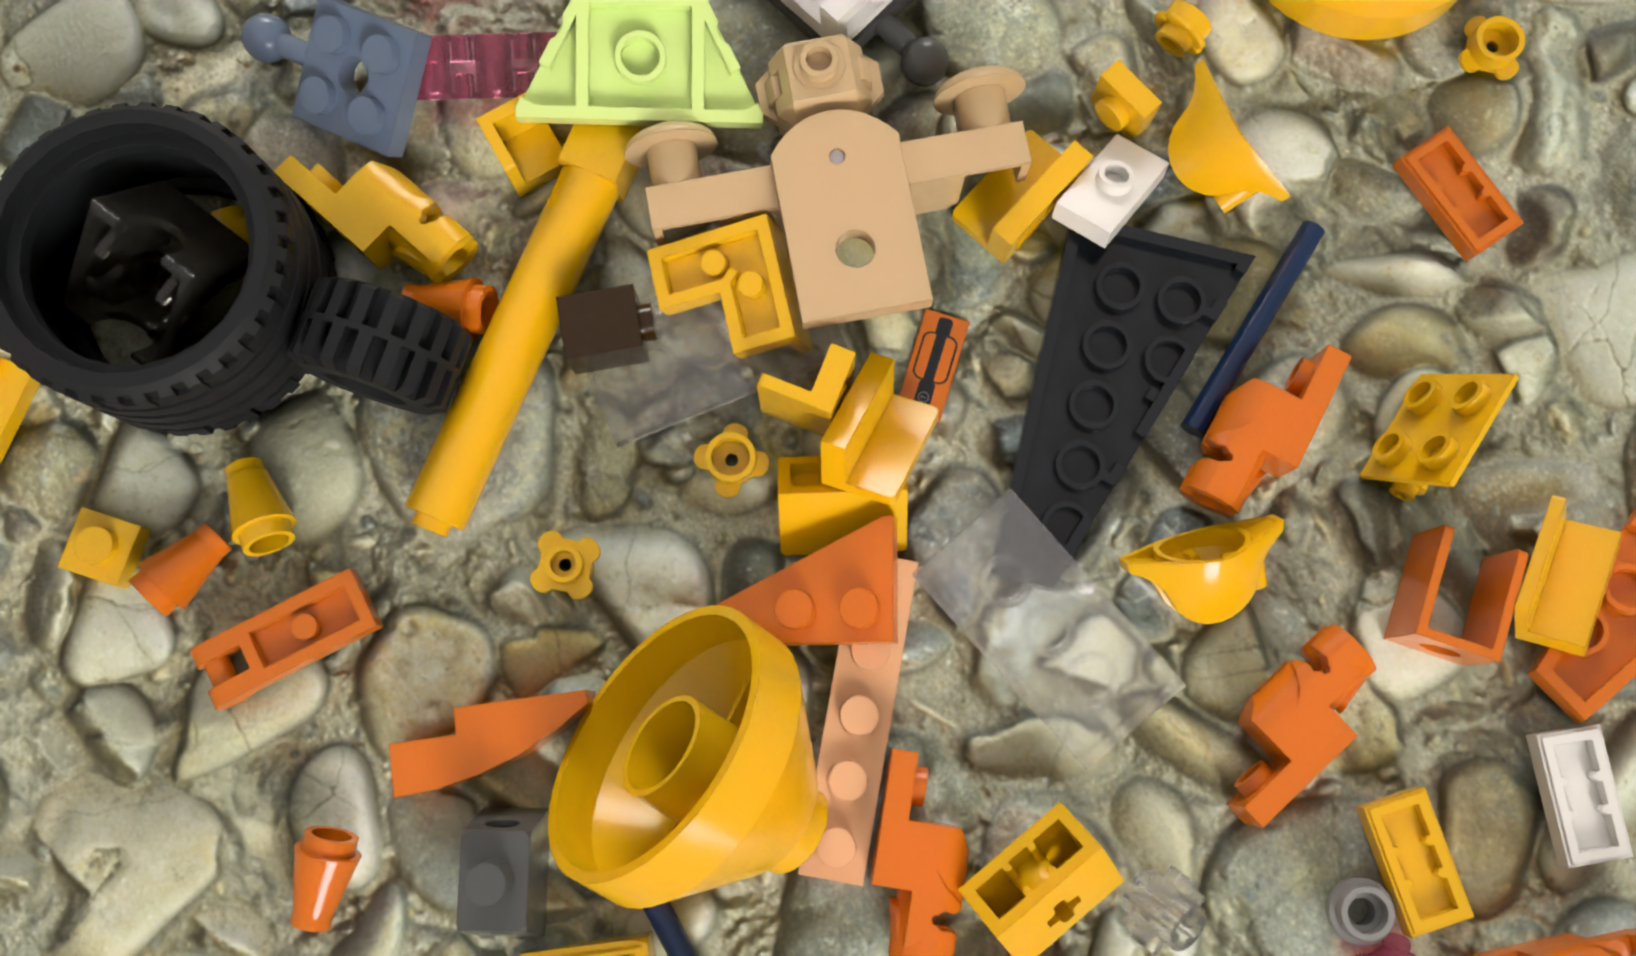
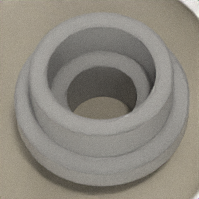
M1350 877L1337 883L1330 891L1326 901V916L1332 930L1341 939L1358 946H1370L1385 939L1392 930L1395 922V906L1388 891L1378 882L1364 877ZM1362 898L1367 906V914L1362 921L1355 923L1349 915V907L1354 900Z

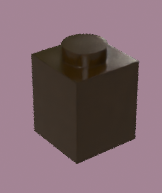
M633 284L556 297L565 359L575 374L650 362L647 342L658 340L654 312L651 302L640 303Z

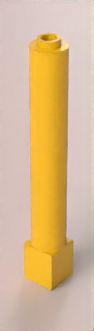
M573 125L558 157L562 167L561 172L405 502V507L416 511L411 521L412 524L445 538L448 537L452 527L465 531L559 327L560 321L556 297L574 294L616 201L624 202L639 167L628 163L625 159L624 151L626 145L634 135L649 126Z

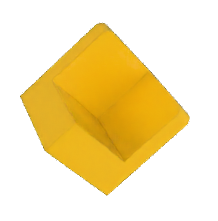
M526 92L476 118L478 125L519 197L557 178L562 169L558 160L562 147L549 124L518 123L515 118V106L520 97L524 98Z

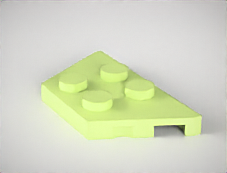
M570 0L562 15L563 22L556 36L549 40L539 60L540 67L524 98L520 97L515 106V118L518 123L652 126L667 121H690L709 128L762 129L763 112L759 104L755 103L740 73L741 67L730 45L725 42L718 28V20L708 0Z

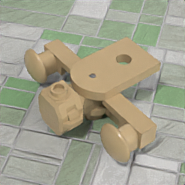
M843 34L786 43L770 59L768 71L755 84L758 104L763 112V119L778 126L779 134L783 136L771 154V165L702 177L699 160L705 158L716 149L718 140L709 128L690 121H667L641 130L626 145L624 156L628 163L637 167L648 168L650 171L652 186L645 187L652 231L657 246L667 244L664 232L667 229L720 220V226L724 227L767 214L785 234L803 330L928 308L932 305L933 297L916 214L955 208L958 205L965 176L1013 168L1015 181H1025L1032 161L1023 120L1011 122L1007 103L1017 98L1024 91L1026 82L1019 72L1004 66H979L960 72L941 85L933 100L936 111L955 117L958 132L900 142L899 132L885 122L870 115L871 110L884 97V88L878 62L863 55L860 45ZM859 238L866 241L872 247L874 256L868 264L854 268L843 264L839 260L836 250L845 240Z

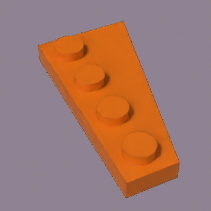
M1636 507L1619 531L1622 532L1621 544L1585 657L1545 646L1527 673L1576 724L1586 721L1636 677Z

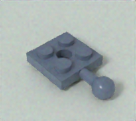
M317 0L308 41L293 36L288 25L280 17L270 13L256 14L245 22L242 28L241 39L245 50L250 56L264 63H274L285 58L303 66L292 116L387 157H403L433 36L341 0ZM362 61L368 71V82L365 89L360 93L355 85L354 73L357 65Z

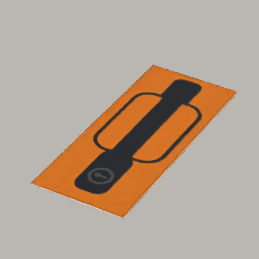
M926 309L899 396L936 406L939 410L937 422H940L970 322Z

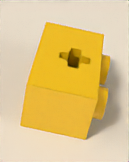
M1059 802L961 886L958 891L1011 956H1039L1125 880L1104 848L1072 813Z

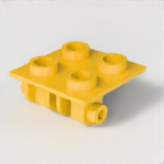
M1420 374L1417 381L1406 391L1403 404L1386 432L1375 442L1372 448V455L1359 476L1362 479L1393 482L1389 492L1405 502H1413L1416 495H1425L1428 485L1454 488L1519 377L1516 374Z

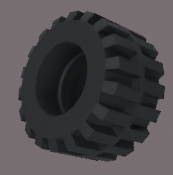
M328 277L318 278L315 281L287 355L307 373L354 394L418 414H443L448 409L473 338L459 323L449 316L410 297L355 279Z

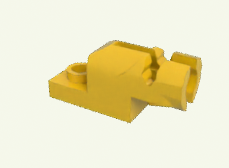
M291 154L274 170L302 202L380 271L396 257L428 276L434 283L451 281L468 266L478 252V242L473 239L474 236L452 217L448 215L443 216L441 208L434 200L402 172L390 166L370 161L358 170L344 185L320 164L317 163L309 171Z

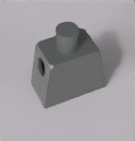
M484 807L463 828L460 847L457 931L477 936H545L549 864V808Z

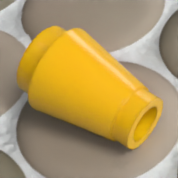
M246 457L227 465L224 473L227 479L226 486L232 541L241 545L243 553L248 556L268 555L288 547L295 540L293 528L297 524V519L268 470L265 469L263 460L258 457Z

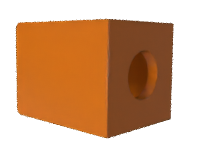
M1441 525L1414 534L1410 542L1384 639L1462 666L1501 662L1528 560V552L1515 549L1485 557L1482 560L1462 636L1458 638L1428 628L1453 539L1454 528Z

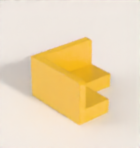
M767 214L646 250L659 310L667 316L721 300L733 354L742 359L787 345L792 346L799 353L813 350L809 329L803 330L785 234Z

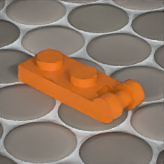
M348 568L198 644L190 650V654L197 669L206 670L213 686L208 691V694L215 709L219 711L249 699L254 693L384 626L358 571ZM242 651L249 669L238 674L231 658L237 652Z

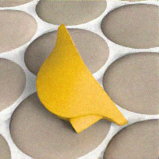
M1202 59L1194 68L1195 84L1191 101L1173 126L1169 137L1168 155L1175 175L1191 190L1213 196L1224 213H1227L1258 192L1270 195L1278 201L1290 198L1291 195L1242 135L1205 61Z
M1271 514L1202 527L1160 539L1118 559L1121 567L1130 574L1150 580L1162 601L1186 619L1201 624L1220 623L1232 618L1243 610L1252 599L1255 591L1267 586L1264 559L1272 545L1283 532L1284 519Z

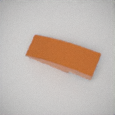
M579 690L453 708L456 735L389 744L394 798L454 787L494 773L534 753L581 719L586 710L593 704L596 691Z

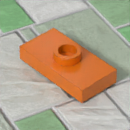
M1449 125L1401 156L1392 165L1466 263L1524 224L1523 220Z

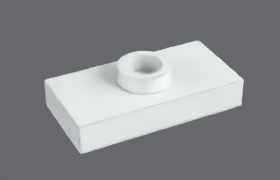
M1116 134L1056 202L1051 218L1099 246L1106 248L1164 178L1169 162Z
M1586 724L1526 735L1557 865L1559 867L1573 868L1634 857L1600 724Z

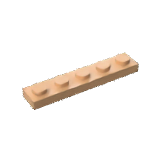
M897 558L898 644L838 645L816 768L818 790L824 794L828 803V821L817 848L799 866V875L863 886L918 562Z

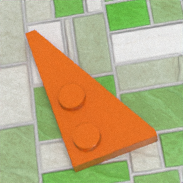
M893 515L882 516L716 605L732 607L742 612L786 646L898 644L897 519Z

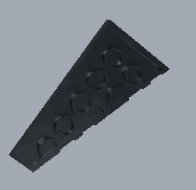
M1124 225L1106 248H1103L1070 228L1067 229L988 570L989 576L1049 591L1054 588L1092 526L1096 515L1112 489L1117 485L1129 461L1150 431L1194 359L1198 348L1228 303V299L1256 256Z

